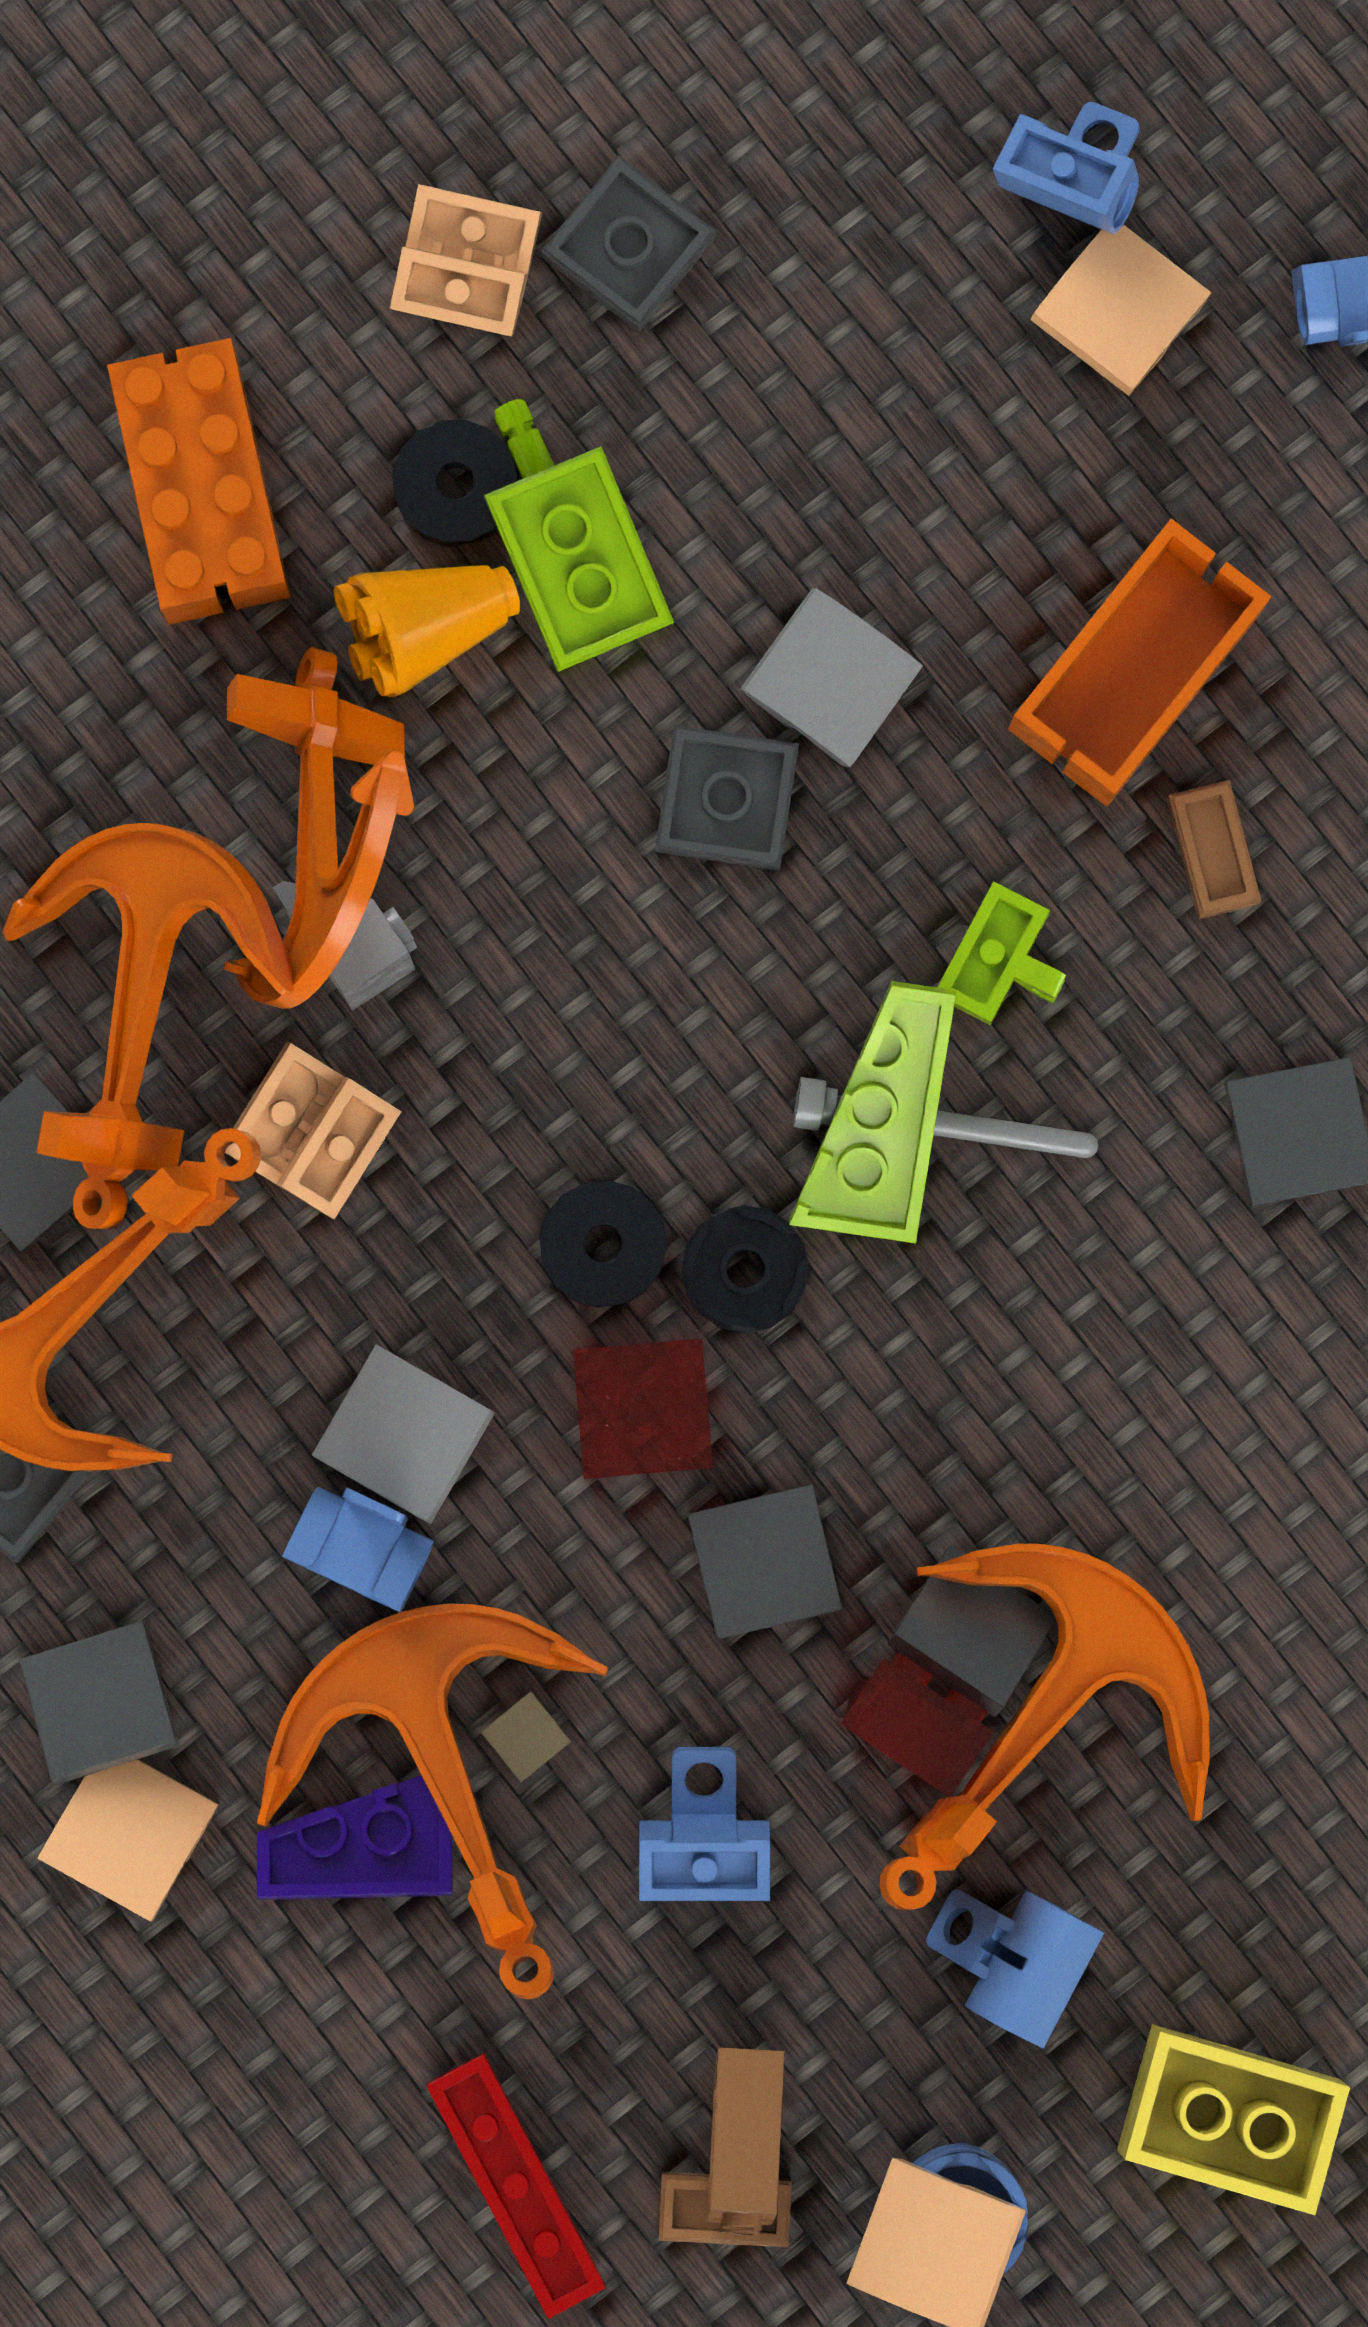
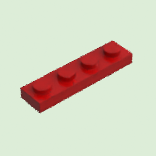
M485 2052L429 2081L426 2087L547 2318L550 2319L605 2289L606 2283Z

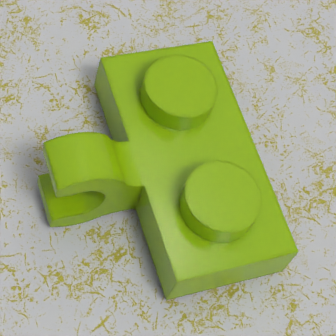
M993 881L937 988L955 990L956 999L954 1007L990 1026L1014 981L1036 996L1054 1003L1065 982L1066 975L1028 956L1049 916L1050 910Z

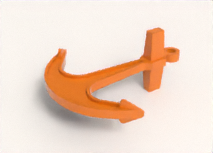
M315 647L308 648L304 653L297 670L295 686L236 674L227 687L228 721L295 746V753L300 756L295 898L288 930L282 941L284 948L291 956L293 990L287 996L279 994L248 958L225 961L223 967L224 970L235 973L241 988L252 1000L281 1009L298 1006L309 999L322 986L337 966L349 946L371 898L384 861L396 814L407 816L414 810V801L404 758V724L338 698V692L331 690L337 673V656L334 653ZM333 757L374 765L351 787V798L358 803H362V807L347 852L339 868Z
M124 824L100 831L72 846L51 864L29 889L24 898L13 903L2 932L7 941L16 940L59 918L90 892L102 888L115 899L121 913L122 938L102 1099L89 1113L44 1111L36 1151L38 1154L82 1163L89 1178L82 1181L76 1188L73 1197V1211L78 1222L82 1226L91 1229L111 1230L122 1222L127 1211L128 1198L120 1182L134 1170H159L162 1167H178L184 1130L142 1122L136 1102L175 942L183 925L195 913L207 908L212 909L220 915L243 954L282 996H287L293 990L291 956L283 946L281 935L268 902L253 877L234 856L214 841L195 832L161 824ZM100 1197H101V1199H102V1206H101V1208H100V1210H99V1207H98V1206H99V1200H100Z
M233 1128L221 1129L214 1133L206 1143L204 1150L205 1162L184 1160L179 1167H162L131 1195L146 1213L144 1216L21 1313L0 1322V1449L29 1463L66 1471L121 1470L160 1461L172 1462V1453H163L122 1437L75 1430L61 1422L48 1404L45 1391L47 1369L57 1352L168 1234L190 1233L196 1226H211L240 1199L226 1180L234 1182L245 1180L252 1176L259 1167L261 1160L260 1146L252 1135ZM236 1143L241 1151L240 1160L237 1164L229 1166L225 1161V1151L228 1146Z
M1012 1544L977 1550L934 1566L916 1568L917 1576H929L971 1586L1023 1587L1037 1593L1051 1607L1058 1623V1644L1051 1662L959 1796L939 1799L932 1810L923 1815L899 1845L909 1856L892 1860L884 1867L880 1875L879 1887L883 1898L889 1905L900 1910H914L924 1907L931 1901L936 1891L937 1882L934 1871L955 1870L963 1858L970 1856L997 1823L985 1810L1098 1689L1110 1682L1125 1681L1138 1685L1153 1697L1162 1712L1171 1766L1181 1790L1191 1821H1200L1202 1819L1210 1761L1209 1710L1206 1692L1199 1668L1185 1638L1169 1614L1146 1589L1127 1574L1102 1560L1065 1547L1045 1544ZM905 1871L912 1873L917 1881V1888L911 1896L904 1894L899 1887V1878Z
M441 1604L402 1611L359 1630L340 1643L318 1663L298 1688L280 1721L267 1762L257 1824L264 1827L268 1825L275 1812L301 1780L324 1734L339 1720L355 1714H374L390 1721L400 1732L474 1877L473 1880L469 1881L471 1888L467 1899L478 1919L487 1946L505 1953L501 1958L499 1966L501 1981L507 1990L518 1998H537L545 1993L553 1982V1963L542 1948L532 1944L534 1943L533 1935L537 1924L526 1904L519 1881L515 1876L498 1868L448 1715L447 1696L453 1679L466 1665L481 1657L500 1655L546 1669L594 1673L606 1676L609 1668L587 1656L559 1634L521 1615L498 1608L474 1604ZM525 1960L535 1961L538 1965V1972L535 1978L528 1982L517 1980L515 1975L517 1966Z

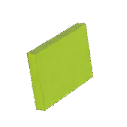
M601 446L484 495V499L557 672L674 623Z

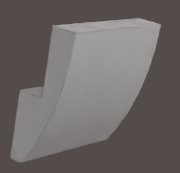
M812 588L739 690L784 726L798 730L841 766L851 767L923 665L849 609L817 588Z
M376 1344L312 1456L431 1524L495 1412Z

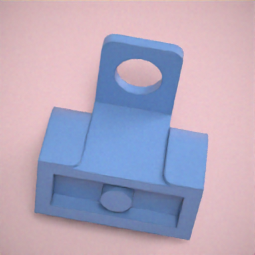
M1087 102L1082 107L1068 136L1050 129L1046 124L1020 113L993 167L994 175L998 185L1004 190L1115 234L1121 229L1128 218L1138 192L1139 176L1134 160L1127 156L1139 134V123L1130 116L1098 103ZM1097 124L1111 125L1118 132V143L1112 151H1103L1083 142L1086 132Z
M1368 256L1305 264L1291 270L1298 327L1301 339L1305 345L1337 340L1341 347L1368 343Z
M318 1486L308 1501L282 1557L401 1613L428 1559L434 1541L406 1528L408 1518L394 1509L349 1488H346L343 1496L340 1497Z
M678 1747L673 1751L672 1820H639V1901H770L769 1820H736V1752L732 1748ZM710 1763L720 1770L723 1781L716 1792L703 1796L695 1794L688 1788L685 1781L686 1773L696 1764Z
M955 1889L945 1901L927 1935L926 1943L933 1950L979 1977L965 2004L968 2009L995 2025L1044 2048L1104 1932L1028 1890L1025 1891L1012 1917L1009 1918L969 1894ZM970 1911L973 1917L971 1933L961 1944L953 1945L950 1940L951 1925L962 1912Z

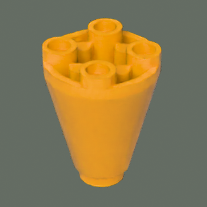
M488 565L365 572L350 576L346 583L334 587L336 606L343 620L350 622L356 642L348 646L349 659L353 670L360 681L372 678L379 694L388 697L404 694L507 624L508 617L517 615L520 612V600L516 585L511 574L504 566L491 569Z

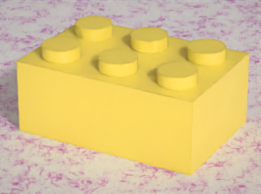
M1152 2024L1117 2151L1125 2160L1316 2215L1350 2086L1339 2078Z

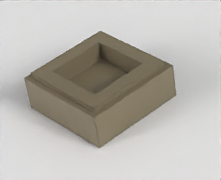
M532 1691L481 1731L482 1735L520 1782L524 1781L571 1743L569 1737Z

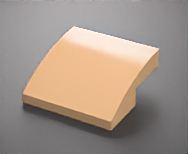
M418 184L406 246L402 247L390 309L513 337L543 212Z
M1123 225L1115 234L1101 230L1042 301L1030 320L1129 396L1160 361L1174 339L1204 306L1212 292Z
M286 1042L233 1129L248 1132L258 1142L261 1160L259 1167L255 1171L256 1173L335 1220L402 1111L350 1078L342 1076L292 1043ZM236 1143L228 1146L225 1153L239 1161L241 1156L239 1146Z
M136 1759L84 1777L37 1859L151 1922L157 1915L185 1862L192 1855L219 1804L145 1762Z
M892 2158L846 2284L949 2327H984L1026 2210L970 2185L956 2183L906 2160Z

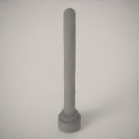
M800 1077L794 1109L793 1127L819 1131L820 1125L829 1126L842 1097L838 1095V1089L826 1087L825 1080ZM937 1110L934 1136L1081 1158H1090L1098 1150V1141L1090 1133Z

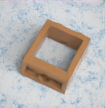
M718 2047L714 2075L707 2222H721V2234L759 2236L762 2225H772L777 2215L784 2051Z

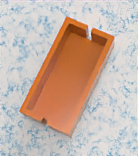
M231 338L177 349L175 351L178 362L167 364L163 353L107 365L159 606L168 625L224 613L220 597L215 588L227 585L230 598L236 610L291 598L239 360Z
M1173 519L1168 521L1014 714L1008 728L1011 733L1051 764L1060 755L1064 757L1068 762L1062 773L1106 807L1109 806L1260 616L1272 597L1227 561L1218 571L1212 584L1205 581L1202 576L1208 570L1216 553Z

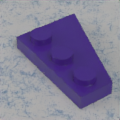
M422 1775L398 1784H390L376 1789L368 1795L334 1807L329 1806L257 1832L258 1900L453 1896L452 1834Z

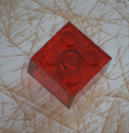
M702 1339L573 1349L584 1480L713 1469Z
M896 1653L891 1662L877 1656L839 1713L836 1721L951 1798L994 1732L981 1723L988 1712L956 1690L950 1689L946 1697L943 1698L928 1688L927 1684L933 1675L902 1654Z

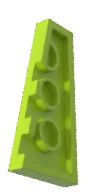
M891 981L790 1216L789 1225L916 1244L956 999L955 990Z

